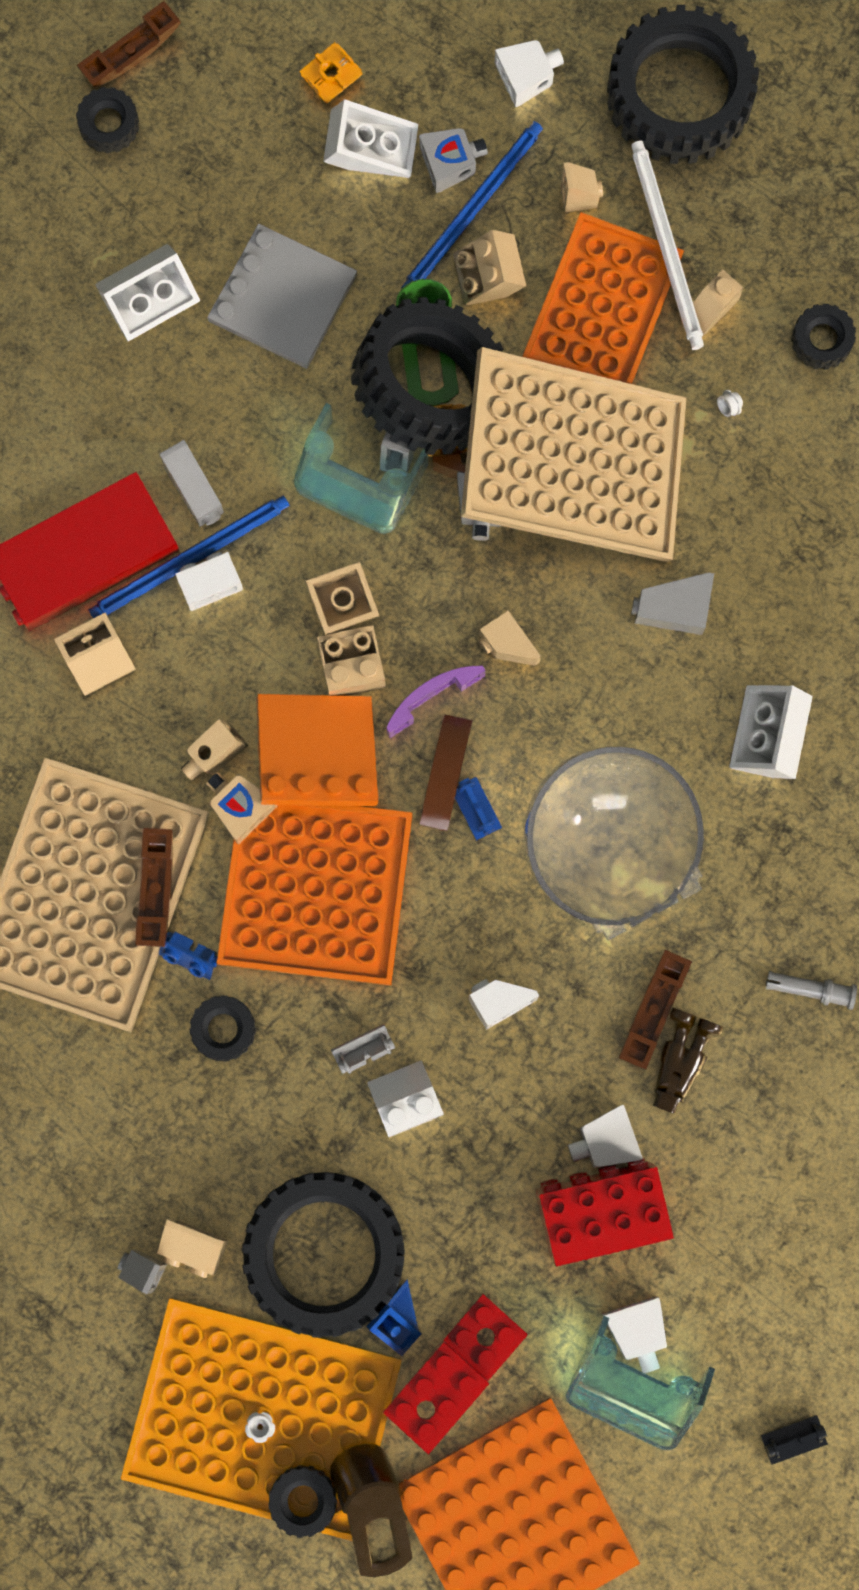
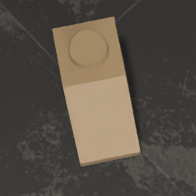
M570 162L563 164L560 188L565 213L597 208L599 197H603V187L601 180H596L595 170Z
M723 269L693 302L703 336L739 301L743 287Z
M508 610L480 629V639L478 642L486 654L491 652L495 659L533 666L540 663L541 655Z

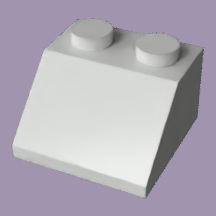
M485 979L472 987V994L469 995L468 1000L487 1030L537 1001L539 994L536 990L498 980L489 983Z
M422 1060L367 1082L388 1137L444 1115Z

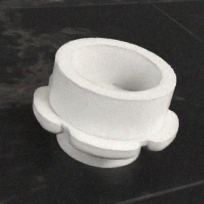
M725 390L723 395L718 397L717 405L724 416L730 417L741 413L743 401L738 393H731L730 390Z
M266 1412L251 1414L247 1419L248 1424L245 1426L247 1436L254 1439L257 1443L266 1442L267 1438L272 1437L275 1432V1424L272 1423L273 1418ZM258 1424L263 1425L262 1430H259L257 1428Z

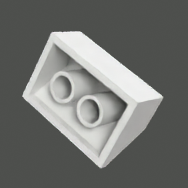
M168 244L95 284L127 341L132 340L200 301L177 253Z
M747 685L729 768L770 778L796 779L813 696L794 686Z

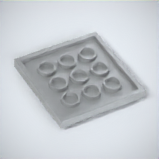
M258 224L207 317L208 322L307 369L357 277V270Z

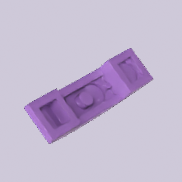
M467 666L453 669L422 684L394 712L386 728L389 738L414 723V717L410 713L412 710L454 683L461 692L485 677L486 670L484 667Z

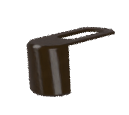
M374 1444L352 1446L335 1458L330 1466V1476L343 1513L347 1514L360 1576L373 1578L386 1576L402 1569L413 1559L401 1501L403 1493L388 1455L383 1448ZM377 1519H389L396 1555L386 1562L375 1563L371 1556L366 1526Z

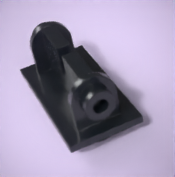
M817 1415L760 1435L771 1465L828 1445L825 1428L820 1424Z

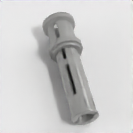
M772 971L768 972L767 978L779 981V983L767 981V990L820 999V1003H823V1005L833 1003L847 1006L848 1010H853L857 995L856 984L845 986L833 983L831 979L824 980L823 983Z

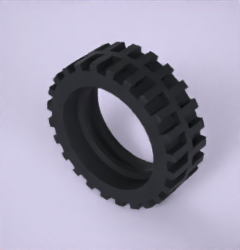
M677 5L676 11L671 12L667 11V7H662L658 9L657 16L651 18L649 13L642 16L640 26L637 27L635 24H632L627 29L626 38L621 37L617 43L616 52L612 56L607 84V93H609L607 101L608 110H613L612 121L614 126L622 125L621 136L627 142L632 138L635 142L643 141L645 149L652 152V159L659 161L660 156L670 157L671 164H678L679 158H688V164L697 163L698 156L703 154L706 159H710L715 156L718 147L723 151L730 147L732 137L737 139L742 133L744 124L748 122L758 89L756 84L759 77V68L754 67L757 57L754 50L747 51L749 40L746 35L743 34L739 37L736 34L737 25L732 21L726 25L721 21L722 14L716 11L710 16L704 14V7L696 6L695 11L685 10V5ZM682 48L700 52L712 59L724 72L728 80L727 99L719 112L700 121L676 122L663 118L651 111L637 94L636 75L641 63L651 55L667 49Z
M419 297L417 302L413 304L410 299L402 300L398 308L392 304L386 308L383 315L380 313L375 318L352 362L351 368L355 369L351 376V384L358 386L354 396L357 402L363 401L365 406L362 413L366 418L371 416L376 421L374 428L379 432L384 429L392 435L389 440L396 444L399 440L408 444L407 449L414 452L420 447L425 449V454L434 455L437 449H442L444 455L452 454L456 446H458L460 451L468 448L472 402L468 407L461 409H440L417 400L395 378L388 360L389 350L402 344H421L441 351L462 369L469 381L473 396L477 350L484 347L503 352L504 349L500 342L494 343L491 338L494 333L489 327L483 329L478 324L480 319L474 314L470 318L462 313L464 308L455 305L453 309L445 306V300L437 299L435 303H428L427 297Z
M331 1172L309 1173L284 1182L278 1188L273 1189L265 1200L257 1206L245 1230L246 1237L242 1244L244 1258L242 1268L243 1274H246L249 1284L247 1287L250 1293L255 1296L260 1309L263 1312L266 1311L275 1323L291 1329V1332L299 1335L302 1333L316 1338H321L322 1336L336 1337L362 1328L363 1325L375 1319L385 1305H388L402 1276L405 1250L400 1224L390 1205L376 1190L364 1182L347 1175ZM317 1202L337 1203L354 1211L366 1223L375 1246L373 1270L364 1287L350 1299L330 1306L312 1305L293 1296L281 1283L273 1261L275 1239L284 1221L299 1208Z

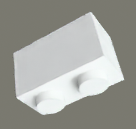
M221 552L214 553L208 556L205 562L198 565L195 563L187 564L180 569V572L175 574L191 611L243 590L228 552L224 554Z

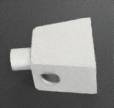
M534 40L495 50L494 64L515 107H518L549 88L553 84V68L563 65L564 61L558 48L544 53L540 42Z
M624 1105L582 1126L580 1131L583 1140L568 1145L573 1162L590 1157L593 1168L643 1159Z
M655 1296L602 1314L626 1360L638 1357L643 1373L660 1368L655 1351L666 1348L667 1343L659 1297Z

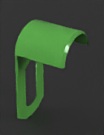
M419 279L408 283L401 289L396 300L397 308L402 300L410 299L413 304L417 302L419 297H427L428 303H435L437 299L445 300V306L452 308V297L449 290L442 283L432 279ZM402 344L408 393L427 405L437 406L449 402L459 393L455 362L450 357L439 351L444 386L434 392L422 389L416 348L419 344Z

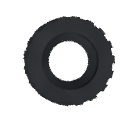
M101 87L85 95L82 98L83 101L78 105L76 118L81 136L84 141L86 140L87 145L95 148L98 152L104 151L105 153L119 152L121 149L130 146V143L135 140L136 133L139 131L137 110L130 96L125 95L124 91L116 90L113 87ZM112 108L120 113L121 124L115 131L103 132L95 126V116L100 110Z
M824 303L823 305L817 304L813 305L810 309H806L803 315L799 316L791 336L792 348L797 354L796 357L799 360L801 359L806 366H812L813 369L821 368L827 370L830 367L835 368L839 366L840 362L846 360L855 343L856 327L853 325L854 321L847 315L848 313L845 310L839 309L836 305L831 306ZM827 324L836 331L837 342L832 348L823 350L812 344L810 332L815 326Z
M225 995L210 997L211 999L203 1001L200 1007L195 1009L193 1018L190 1020L191 1028L189 1030L192 1042L200 1053L212 1060L226 1062L237 1059L243 1053H246L250 1045L253 1044L254 1035L256 1034L255 1019L249 1008L234 997ZM219 1014L230 1015L237 1023V1034L227 1043H218L209 1035V1023Z
M298 1465L295 1468L287 1469L277 1478L270 1491L268 1503L271 1512L270 1516L276 1522L277 1527L280 1530H284L289 1536L294 1535L297 1538H303L304 1536L312 1537L316 1533L322 1532L331 1522L337 1505L336 1491L332 1480L325 1475V1472L317 1470L310 1465L309 1467ZM298 1486L312 1488L318 1497L316 1510L306 1517L296 1516L288 1506V1496Z

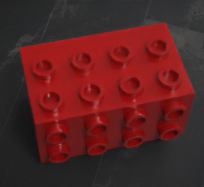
M645 1158L638 1161L627 1162L628 1167L620 1169L616 1168V1165L599 1168V1174L587 1175V1172L572 1174L569 1176V1181L561 1183L558 1182V1179L541 1182V1187L535 1188L550 1257L556 1267L674 1239L657 1166L650 1161H645Z

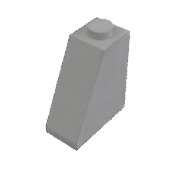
M185 440L160 453L159 455L167 475L199 527L204 524L208 526L217 522L221 518L220 515L224 513L222 504Z
M708 572L642 589L639 598L634 597L631 614L636 615L635 624L702 635L706 628L714 573Z

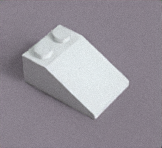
M344 99L331 109L323 162L347 170L409 178L412 173L419 124Z

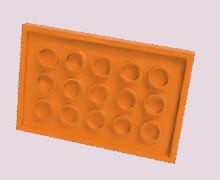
M580 212L522 357L632 384L671 287L658 240ZM677 248L678 255L681 261L682 256L684 254V250Z

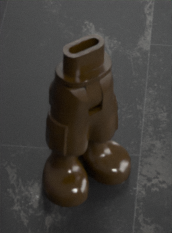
M672 1008L670 1018L675 1023L676 1031L673 1041L665 1042L661 1054V1067L656 1089L654 1090L657 1096L653 1106L675 1114L679 1102H684L683 1099L689 1093L696 1076H699L707 1060V1056L703 1053L704 1047L711 1038L721 1036L724 1027L700 1018L690 1048H686L685 1044L697 1017Z

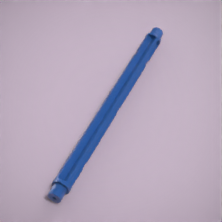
M534 121L529 128H525L508 153L504 155L412 272L406 277V282L402 285L401 289L412 281L427 278L435 265L443 258L475 218V215L514 169L518 161L522 159L534 142L537 141V136L543 130L539 123Z
M284 495L276 500L271 499L269 502L130 582L127 586L97 601V605L88 609L92 618L106 613L108 616L129 603V601L138 598L172 578L176 573L180 572L183 566L201 561L250 532L255 527L280 515V511L290 506Z

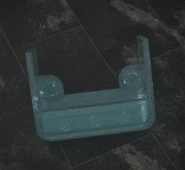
M325 403L306 439L294 477L296 491L300 495L378 533L386 534L393 531L428 466V454H425L424 449L421 451L411 473L397 468L390 469L383 475L380 483L354 472L329 459L333 453L334 444L332 438L326 432L333 421L331 405Z
M604 1316L589 1340L566 1393L567 1402L576 1409L659 1449H675L703 1409L715 1369L709 1367L700 1382H696L688 1376L675 1377L669 1385L615 1359L618 1352L617 1346L611 1339L603 1336L610 1319Z

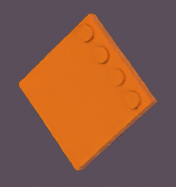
M257 694L261 805L377 806L378 788L372 696Z

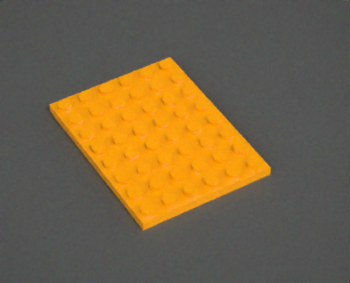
M169 1298L121 1480L272 1520L268 1505L270 1491L277 1478L287 1469L295 1468L298 1465L307 1467L310 1465L317 1470H322L331 1479L330 1466L335 1458L344 1450L360 1444H374L380 1447L387 1421V1416L383 1414V1411L392 1401L402 1359L325 1338H316L302 1333L299 1335L291 1332V1329ZM255 1412L258 1414L262 1412L268 1413L273 1418L272 1423L275 1424L273 1436L268 1437L267 1441L263 1443L255 1442L245 1432V1426L248 1424L247 1419ZM258 1424L257 1428L259 1430H262L263 1425ZM308 1486L294 1488L288 1496L289 1509L299 1517L311 1515L318 1506L317 1494ZM336 1493L337 1505L335 1513L329 1525L320 1533L353 1541L347 1514L343 1513Z

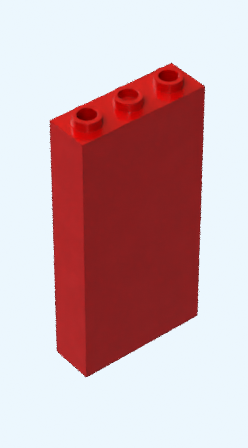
M134 472L1 543L0 581L3 585L0 586V592L6 602L11 600L16 609L11 612L18 625L22 626L25 624L30 632L179 552V548L137 472Z

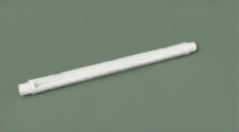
M636 141L631 145L634 153L632 157L637 168L684 325L686 338L690 341L692 350H698L704 347L703 333L699 325L648 150H645L643 141Z

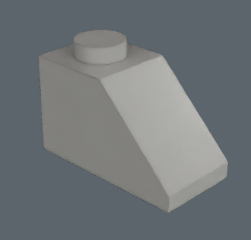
M133 1249L130 1254L125 1252L117 1268L121 1270L118 1278L139 1291L150 1294L155 1291L167 1264Z

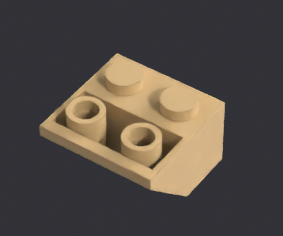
M492 229L453 253L465 305L506 298L526 286L514 234Z
M106 613L54 639L85 696L136 670Z
M373 625L317 637L329 696H348L386 687Z

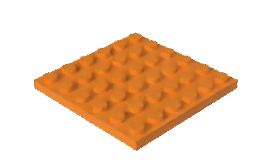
M278 805L239 845L235 840L233 841L217 965L392 986L413 812L362 806Z
M551 1397L399 1483L403 1493L401 1496L403 1510L445 1590H595L640 1564Z

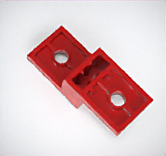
M482 1294L426 1358L423 1366L386 1407L383 1414L429 1455L486 1389L491 1377L528 1334L489 1298ZM483 1328H489L494 1333L493 1342L487 1346L481 1345L477 1341V1334ZM430 1401L434 1405L435 1412L430 1418L419 1416L417 1406L420 1402Z

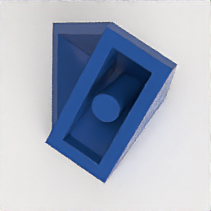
M408 1279L393 1295L388 1305L381 1309L379 1315L367 1324V1328L400 1356H403L422 1334L418 1329Z

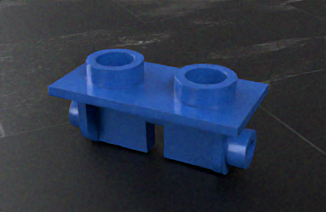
M477 777L470 780L467 778L459 782L455 799L476 841L501 829L502 826Z
M169 931L167 933L165 947H160L159 955L168 963L178 964L188 969L196 977H204L210 980L213 968L217 967V952L201 944H198L193 952L189 950L194 942L193 940L176 931L174 933Z

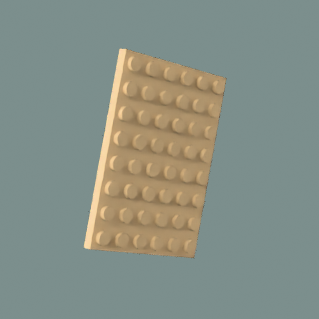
M481 347L477 350L460 517L669 562L673 560L687 398Z
M44 758L0 877V989L132 1033L160 954V947L135 945L142 875L143 828L173 829L169 928L209 812Z

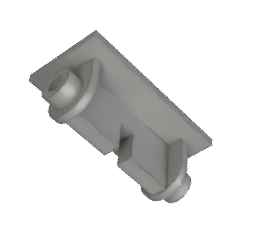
M383 1024L331 1049V1052L342 1074L346 1072L350 1074L351 1071L366 1065L365 1060L370 1057L374 1061L386 1054H391L390 1050L394 1049L395 1046Z

